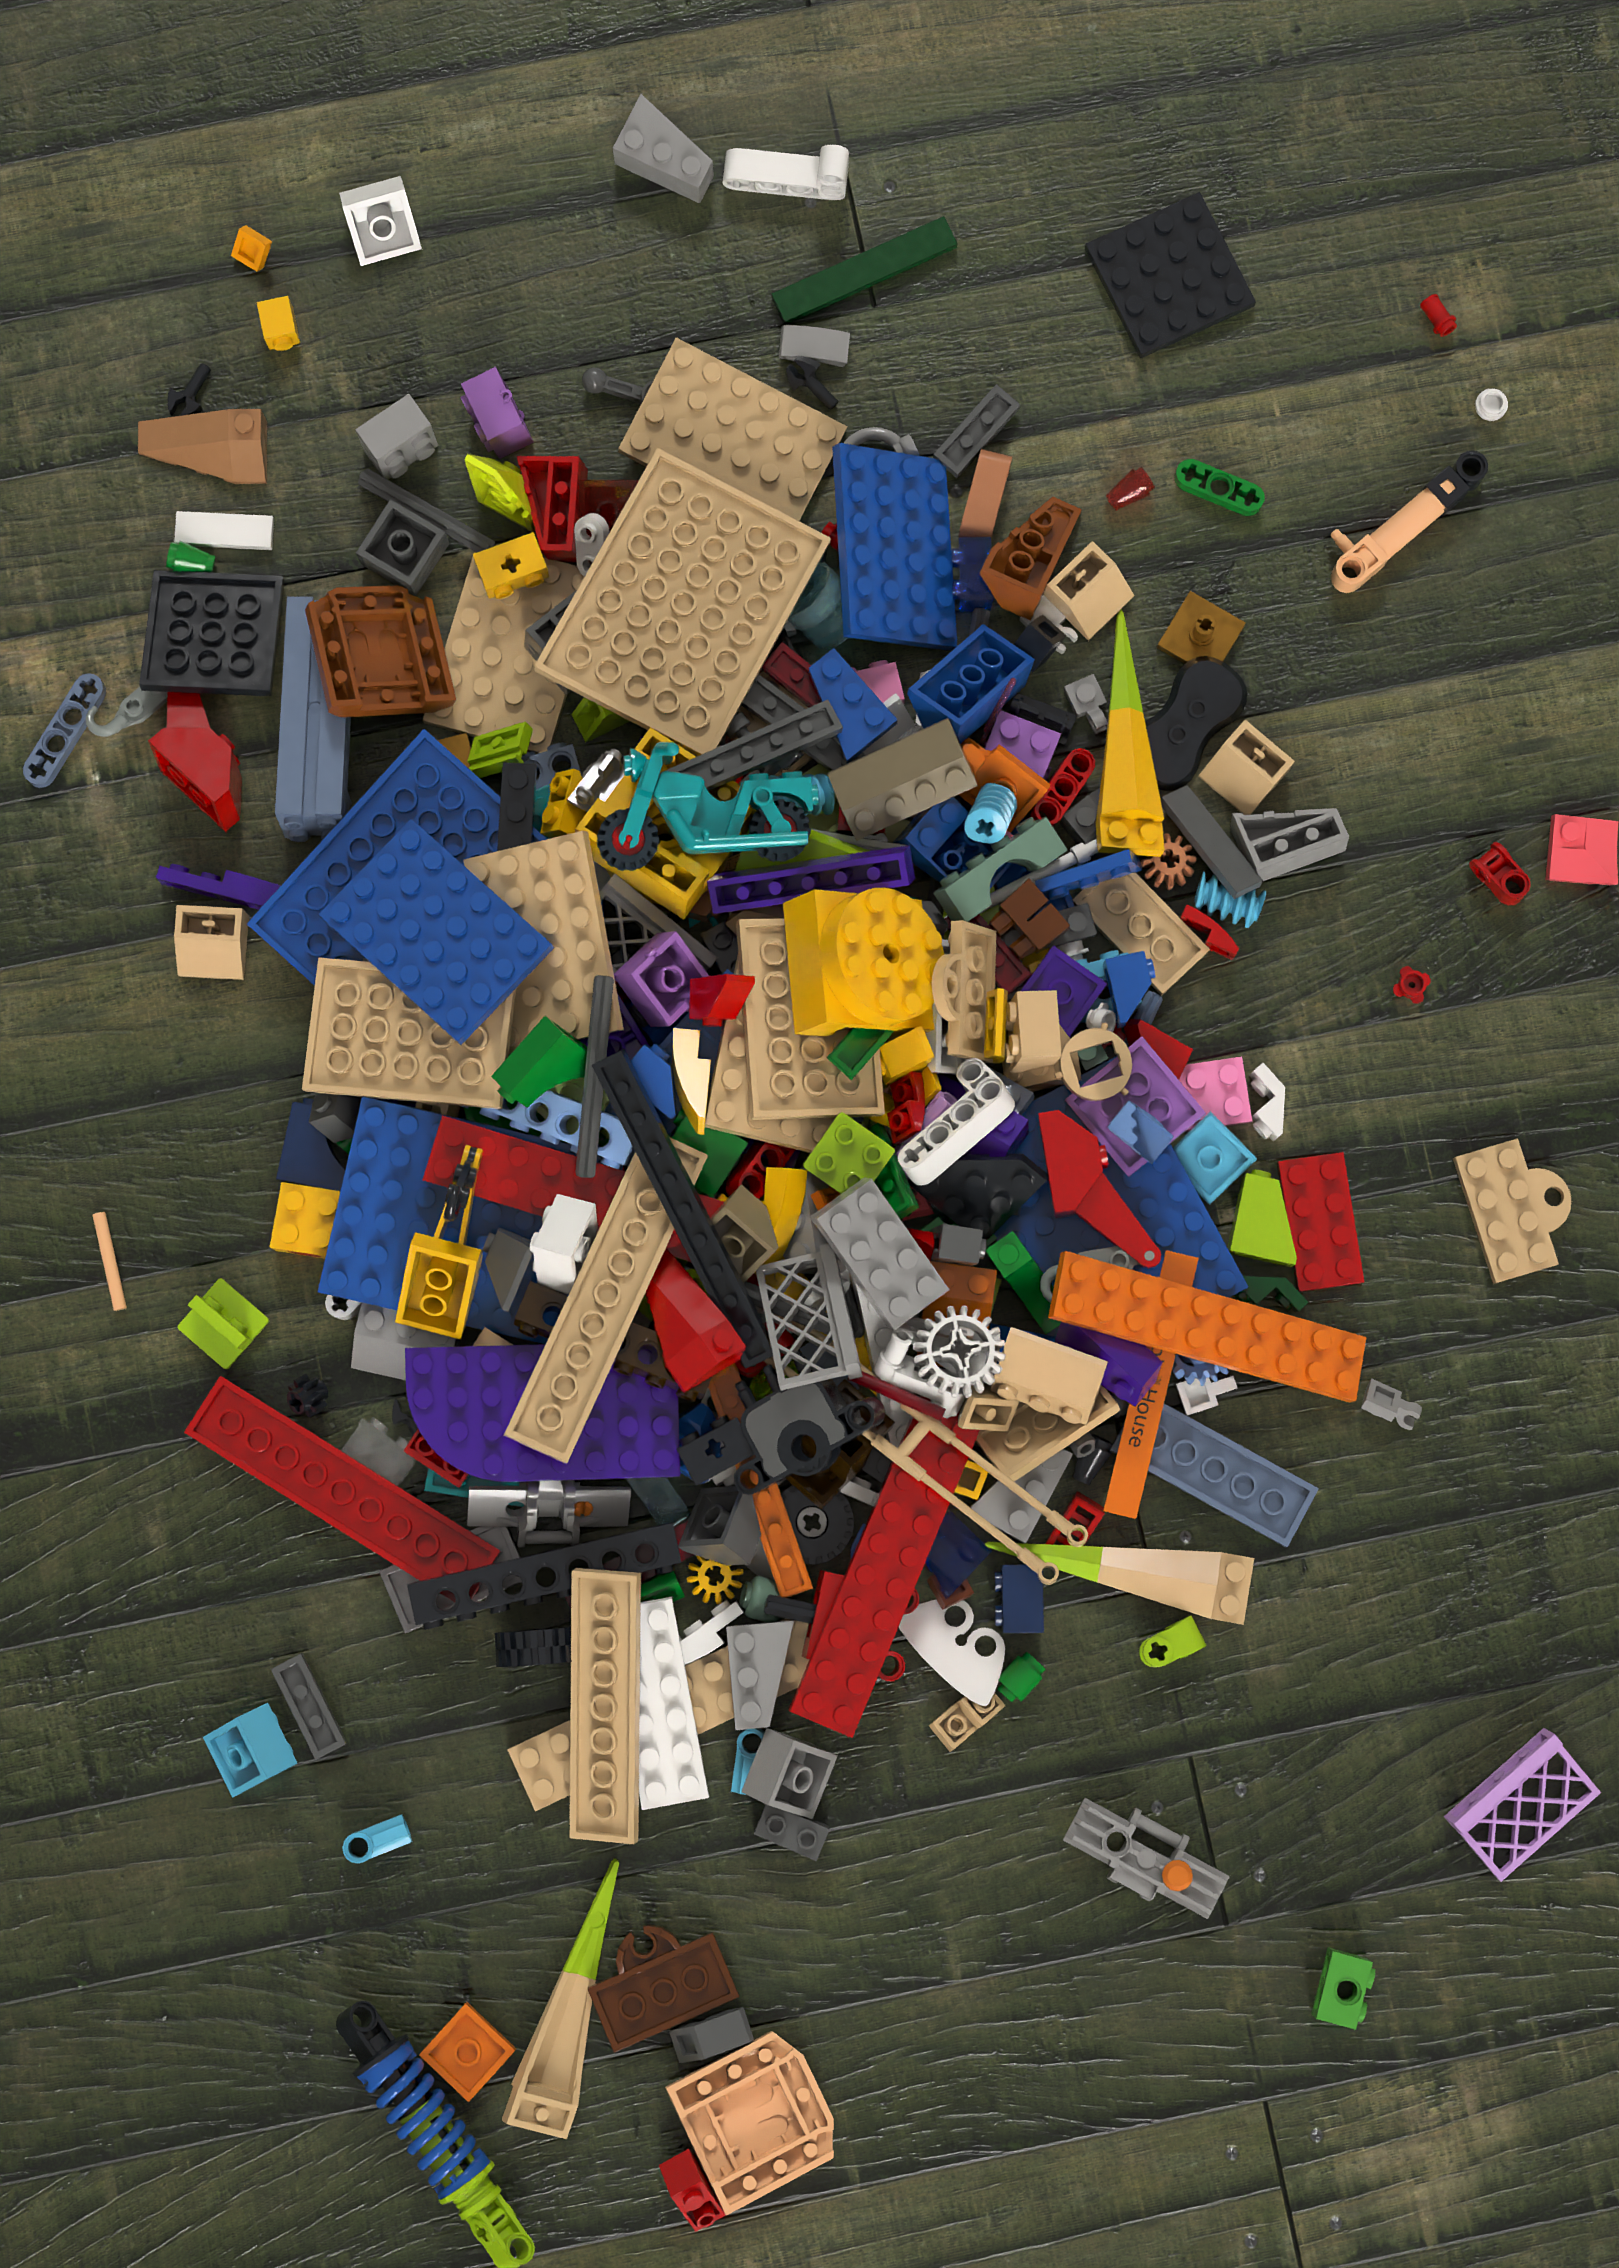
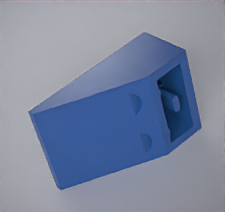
M954 797L919 812L893 841V843L910 845L912 862L938 882L955 871L961 874L968 869L965 863L976 855L982 853L983 856H986L993 851L991 844L977 842L967 837L965 820L969 812ZM1004 863L996 870L991 880L990 889L1012 863Z

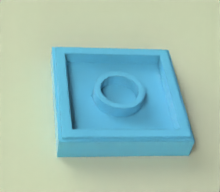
M1211 1111L1173 1147L1197 1193L1209 1205L1257 1160V1157Z

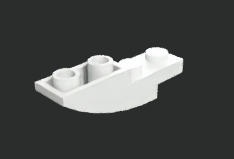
M725 1600L711 1610L714 1617L705 1624H702L699 1619L683 1631L687 1636L684 1639L680 1638L685 1665L709 1654L725 1643L718 1631L744 1613L737 1600L731 1605L728 1600Z

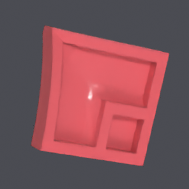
M1558 814L1552 815L1545 880L1617 885L1619 821Z

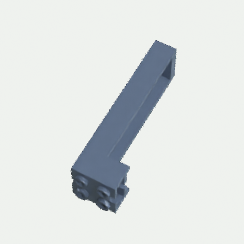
M287 596L275 815L285 838L295 842H305L308 838H311V835H321L323 840L352 807L347 790L351 717L341 718L328 712L305 612L306 606L314 598Z

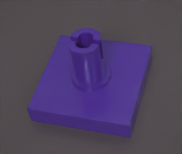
M1053 945L1020 991L1057 990L1059 1024L1070 1037L1107 983Z

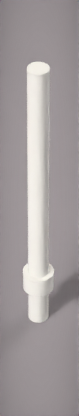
M1097 838L1085 845L1080 843L1070 848L1068 854L1050 862L1045 867L1035 870L990 893L992 905L984 911L1005 901L1028 878L1035 884L1036 880L1057 874L1075 864L1080 866L1090 861V856L1098 853Z

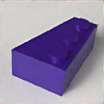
M1064 1322L1060 1323L1055 1338V1343L1108 1361L1101 1386L1114 1393L1119 1399L1125 1400L1135 1407L1155 1384L1163 1363L1145 1345Z

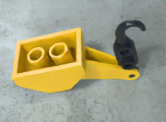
M469 1145L465 1146L461 1163L457 1164L453 1181L449 1184L445 1198L446 1204L434 1236L414 1233L409 1248L395 1323L461 1340L483 1258L481 1249L466 1246L476 1178L483 1149ZM460 1208H464L459 1242L454 1243L443 1240L448 1222L454 1221L459 1214Z

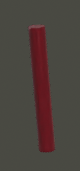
M862 1371L863 1377L850 1379L852 1382L939 1421L942 1420L945 1414V1408Z

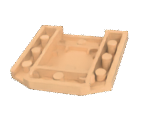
M773 2031L665 2087L726 2216L834 2158V2118L803 2054Z

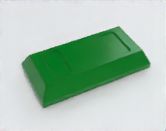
M852 1028L826 1058L852 1080L891 1036L893 1031Z

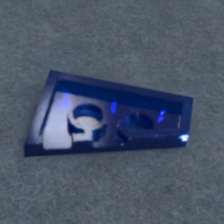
M947 1509L925 1563L930 1572H934L942 1586L940 1590L945 1599H947L992 1551Z

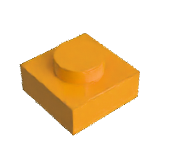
M245 225L239 228L231 256L258 272L264 268L272 241Z

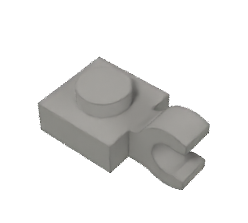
M1094 674L1064 686V693L1074 714L1077 715L1076 718L1086 715L1095 735L1107 730L1108 722L1104 713L1100 710V708L1107 705V701Z
M1371 1379L1366 1387L1361 1406L1362 1409L1390 1422L1396 1417L1398 1424L1407 1430H1412L1415 1421L1414 1418L1408 1415L1419 1419L1422 1407L1417 1403L1401 1399V1391L1374 1379Z

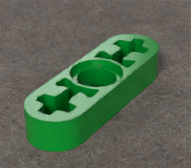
M1186 459L1177 467L1174 477L1175 483L1185 492L1244 516H1253L1262 508L1265 495L1263 490L1254 483L1195 459ZM1189 469H1193L1196 478H1192L1190 482L1184 480V473H1187ZM1206 474L1209 475V477L1203 489L1200 487L1202 483L1201 480H1203ZM1215 480H1222L1228 485V492L1224 495H1216L1212 492L1210 484ZM1236 486L1239 489L1234 501H1232L1230 498ZM1248 493L1254 495L1253 500L1255 501L1250 506L1244 504L1245 499L1243 498Z

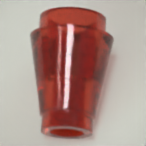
M1142 467L1137 470L1132 468L1105 496L1112 508L1117 511L1150 496L1149 492L1155 489V486Z

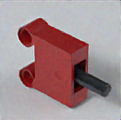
M820 1570L813 1603L772 1594L766 1598L764 1604L765 1614L808 1623L802 1657L810 1659L845 1575ZM915 1588L904 1614L913 1612L919 1604V1594ZM889 1649L887 1656L894 1658L895 1668L889 1674H883L880 1670L878 1677L885 1681H895L903 1675L905 1662L899 1653Z

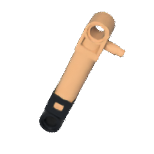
M1474 450L1462 453L1453 468L1447 466L1429 481L1416 497L1371 535L1367 534L1355 545L1339 529H1335L1331 533V537L1344 554L1339 558L1332 570L1331 581L1334 587L1344 593L1354 592L1381 570L1393 555L1438 517L1442 518L1461 502L1468 491L1476 489L1488 471V461L1485 456ZM1469 466L1473 468L1476 475L1468 476L1464 473L1462 467ZM1345 567L1355 570L1357 577H1346L1342 569Z

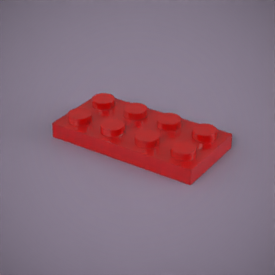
M1344 1152L1278 1161L1277 1169L1280 1187L1297 1257L1296 1265L1293 1266L1297 1290L1305 1292L1364 1283Z

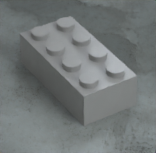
M862 1178L810 1216L887 1327L896 1330L949 1291L947 1285L871 1178Z

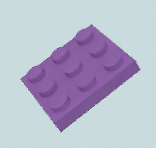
M1142 1036L1128 1047L1132 1058V1071L1127 1084L1124 1086L1129 1091L1125 1096L1118 1092L1106 1100L1088 1101L1072 1093L1065 1099L1092 1134L1098 1138L1101 1145H1105L1106 1151L1128 1177L1148 1162L1108 1129L1110 1122L1128 1100L1154 1116L1174 1136L1170 1143L1206 1114ZM1118 1056L1081 1087L1122 1076L1118 1065Z

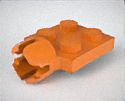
M967 738L961 743V747L975 775L978 786L959 794V796L973 806L981 787L986 783H996L1009 788L1017 799V809L1007 829L1011 833L1048 791L1051 784L1000 744L990 751L985 750L973 739Z

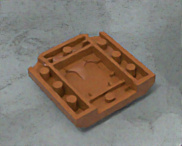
M398 585L338 587L329 591L325 597L314 602L313 600L308 603L305 612L329 713L341 718L434 713L454 705L456 701L455 691L432 598L427 596L424 599L408 594V589Z

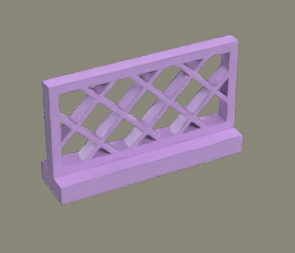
M1545 1728L1539 1731L1444 1816L1500 1882L1601 1793L1562 1746L1563 1743L1559 1738ZM1558 1752L1564 1760L1563 1775L1547 1774L1548 1760ZM1570 1768L1576 1775H1570ZM1528 1778H1539L1538 1797L1522 1796V1786ZM1546 1779L1562 1780L1561 1798L1545 1797ZM1569 1780L1582 1781L1588 1791L1579 1799H1568ZM1503 1800L1514 1801L1513 1819L1497 1818V1807ZM1521 1801L1537 1802L1536 1821L1520 1820ZM1544 1803L1560 1804L1559 1817L1553 1822L1543 1821ZM1478 1823H1489L1488 1841H1475L1468 1832ZM1496 1824L1512 1825L1511 1843L1495 1842ZM1519 1825L1535 1826V1836L1529 1844L1518 1843ZM1481 1847H1487V1854ZM1494 1847L1510 1848L1509 1861L1502 1868L1498 1869L1493 1863Z

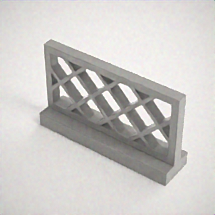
M614 874L599 892L600 901L605 898L615 906L616 918L604 919L605 924H617L619 941H608L609 947L620 946L622 963L612 964L613 973L627 962L626 946H644L651 939L648 938L647 933L653 937L656 933L676 931L705 971L718 958L618 875ZM635 922L641 927L642 939L625 940L623 923Z
M829 1244L820 1245L819 1252L764 1264L756 1270L781 1391L848 1375L849 1380L863 1377L837 1256ZM817 1264L818 1272L810 1282L797 1275L803 1266ZM779 1272L786 1276V1278L776 1290L766 1284L765 1275ZM792 1281L806 1287L797 1301L783 1294ZM819 1281L821 1282L822 1288L816 1286L819 1283ZM812 1291L824 1297V1302L817 1312L803 1305ZM768 1293H770V1294L773 1295L770 1300H769V1295H768ZM779 1299L793 1306L784 1319L772 1314V1309ZM799 1310L812 1317L803 1331L790 1324ZM826 1310H827L828 1318L825 1317V1316H823V1314L825 1313ZM818 1321L826 1324L831 1329L823 1342L810 1335ZM774 1322L779 1325L776 1330H775ZM785 1329L799 1336L790 1350L778 1344V1339ZM805 1340L819 1347L809 1361L796 1354ZM832 1340L834 1343V1348L829 1346ZM825 1351L834 1355L838 1362V1366L823 1369L815 1364ZM780 1352L785 1355L783 1359H781ZM791 1359L805 1366L800 1375L785 1379L784 1369Z

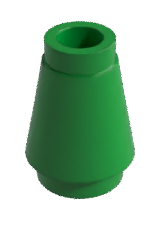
M179 541V544L171 542L166 567L173 569V571L212 573L216 556L210 555L182 541Z

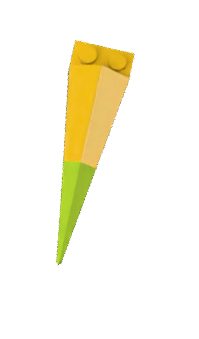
M1121 609L1116 616L1110 705L1096 816L1097 849L1101 853H1118L1129 849L1135 855L1161 857L1165 851L1162 826L1164 815L1124 612Z

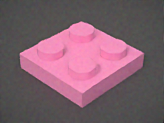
M1242 1057L1187 1064L1179 1081L1206 1112L1186 1132H1189L1210 1111L1225 1126L1252 1122Z

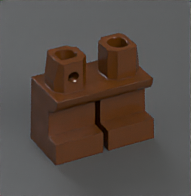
M1030 878L1000 904L999 912L989 922V926L996 931L999 937L1012 927L1019 933L1020 937L1009 946V949L1019 960L1026 958L1033 952L1038 954L1052 941L1068 931L1070 924L1051 903L1044 908L1049 900ZM1037 914L1033 919H1031V920L1028 922V920H1029L1033 915Z

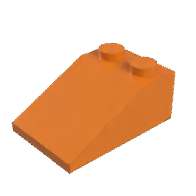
M930 1261L949 1288V1291L925 1307L922 1311L921 1319L928 1318L936 1321L934 1313L938 1310L947 1318V1308L949 1306H953L956 1315H959L962 1306H967V1316L972 1317L975 1309L980 1310L977 1320L981 1323L986 1317H991L997 1270ZM935 1362L938 1367H943L939 1363Z

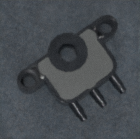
M798 1349V1351L796 1352V1354H798L799 1356H801V1357L807 1359V1358L802 1354L801 1350ZM793 1360V1363L800 1374L802 1370L805 1368V1366ZM771 1364L763 1368L766 1376L765 1379L773 1393L757 1401L745 1381L742 1380L735 1384L738 1396L746 1409L741 1417V1428L756 1458L743 1464L736 1470L734 1474L735 1486L743 1494L751 1495L771 1487L792 1474L810 1476L829 1469L837 1461L841 1453V1445L854 1440L883 1422L885 1417L884 1405L875 1397H866L847 1405L832 1379L781 1391L775 1369ZM862 1406L867 1407L870 1411L871 1419L869 1422L864 1421L860 1415ZM805 1435L812 1437L815 1441L816 1453L814 1457L808 1455L803 1449L802 1442ZM751 1469L758 1474L759 1482L757 1485L750 1480L749 1474Z

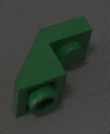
M1243 1276L1248 1288L1235 1294L1240 1301L1257 1305L1274 1289L1277 1292L1274 1298L1287 1312L1292 1309L1295 1313L1299 1312L1309 1303L1287 1278Z

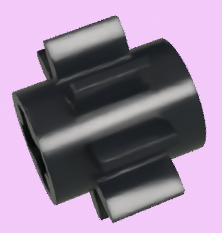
M304 1374L293 1380L294 1383L288 1386L290 1392L287 1394V1403L296 1414L306 1412L308 1418H311L327 1406L325 1400L328 1398V1389L321 1379L313 1378L310 1380L308 1375Z

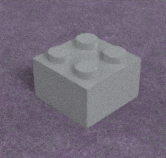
M407 394L355 429L364 452L381 476L387 480L391 477H400L408 470L410 464L418 459L420 461L427 459L434 453V448L438 446L430 422L410 394Z
M766 1728L741 1792L766 1805L813 1819L838 1755L810 1742Z

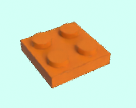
M466 2002L419 2056L466 2101L470 2102L515 2052L516 2048Z

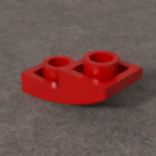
M911 1071L890 1085L895 1109L888 1112L887 1116L893 1144L899 1145L921 1131L925 1115V1091L922 1073Z

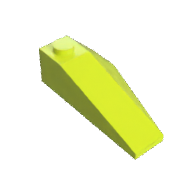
M467 454L464 460L477 501L527 530L534 532L532 511L525 492L523 476L520 474L521 470L508 461L502 464L492 458Z

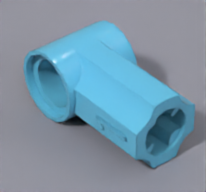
M762 1728L744 1729L738 1736L731 1792L744 1794L741 1791L758 1751L747 1750L743 1745V1738L747 1734L754 1733L762 1740L765 1733Z
M403 1814L349 1835L343 1843V1854L346 1859L352 1863H363L368 1859L413 1842ZM359 1837L366 1840L368 1852L365 1856H356L352 1853L350 1845L354 1838Z

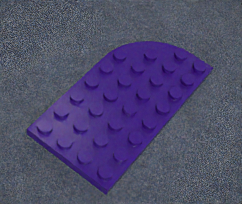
M622 1343L619 1351L624 1348V1343ZM546 1344L405 1348L406 1394L414 1423L428 1445L438 1456L468 1475L496 1482L680 1477V1456L676 1450L679 1447L677 1390L664 1386L663 1389L655 1388L644 1382L645 1377L635 1373L632 1376L620 1374L613 1370L614 1365H612L568 1463L565 1464L504 1436ZM643 1349L638 1352V1358L642 1363L652 1364L656 1361L652 1351Z

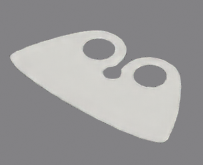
M937 1599L918 1604L913 1612L904 1614L899 1629L919 1655L958 1692L981 1706H987L997 1687L1005 1656L1004 1640L999 1633L993 1629L979 1628L967 1637V1643L964 1646L957 1645L955 1638L959 1634H965L970 1629L974 1618L972 1608L964 1600L952 1605L961 1607L966 1614L964 1623L958 1627L947 1624L944 1616L948 1608L942 1610ZM984 1635L992 1637L996 1642L995 1652L987 1657L979 1655L975 1650L976 1640Z

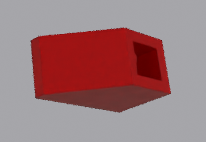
M690 2149L659 2165L672 2200L695 2232L711 2226L716 2220L725 2216L710 2182Z

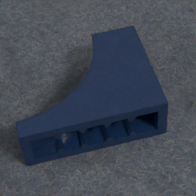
M303 1098L302 1103L293 1102L276 1179L285 1183L341 1191L346 1169L335 1155L330 1139L309 1123L314 1100Z

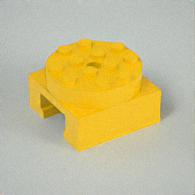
M650 727L635 747V750L645 755L646 759H649L656 743L673 741ZM678 745V754L672 756L673 761L671 764L662 765L660 773L696 756ZM624 775L605 802L597 798L575 828V832H588L593 861L604 867L611 878L614 874L618 875L649 902L662 905L684 920L702 894L708 890L707 881L715 874L723 872L727 860L733 852L688 854L684 852L651 798L646 816L653 820L654 826L658 829V835L668 834L673 839L670 841L661 840L658 843L657 851L653 858L642 868L634 871H621L608 865V862L602 859L599 848H597V834L601 824L608 815L630 806L639 778L636 782H632L631 776ZM730 781L708 792L715 799L726 802L736 797L740 785ZM750 806L748 807L739 835H746L749 829V822L756 812Z
M872 888L858 894L814 889L783 903L795 1035L828 1037L835 1034L837 1030L850 1027L892 1030L893 1033L886 1040L891 1041L920 1026H923L925 1033L935 1030L932 1009L934 1004L932 975L936 962L944 955L942 937L931 918L923 909L922 900L912 899L906 894L890 888Z

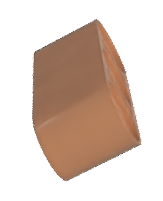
M981 449L958 538L990 545L1012 456Z

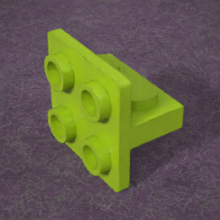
M840 1112L805 1160L803 1167L842 1194L864 1177L875 1181L894 1154L895 1149L851 1117Z
M219 1278L203 1297L196 1295L189 1302L188 1306L192 1310L180 1322L177 1328L222 1368L229 1369L269 1323V1318L224 1279Z

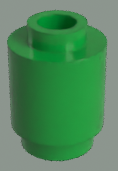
M1025 1652L1021 1657L1017 1656L1001 1673L998 1679L1001 1685L997 1690L1010 1702H1013L1016 1698L1022 1702L1043 1679L1041 1675L1046 1669L1033 1656Z

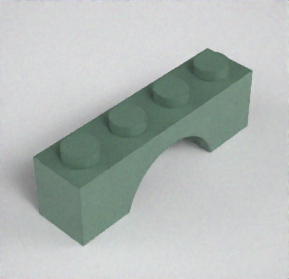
M1033 817L1028 818L1016 827L1017 834L1010 839L1008 835H1005L1000 841L991 844L993 851L983 856L980 853L967 861L965 865L968 869L961 874L955 871L940 881L942 887L933 894L951 921L963 920L968 922L992 905L990 884L994 873L1002 864L1015 863L1032 872L1045 867L1067 851V848L1047 817L1036 821Z

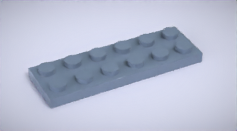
M1164 1403L1148 1472L1278 1544L1288 1547L1319 1488ZM1124 1424L1110 1449L1115 1454L1118 1452Z

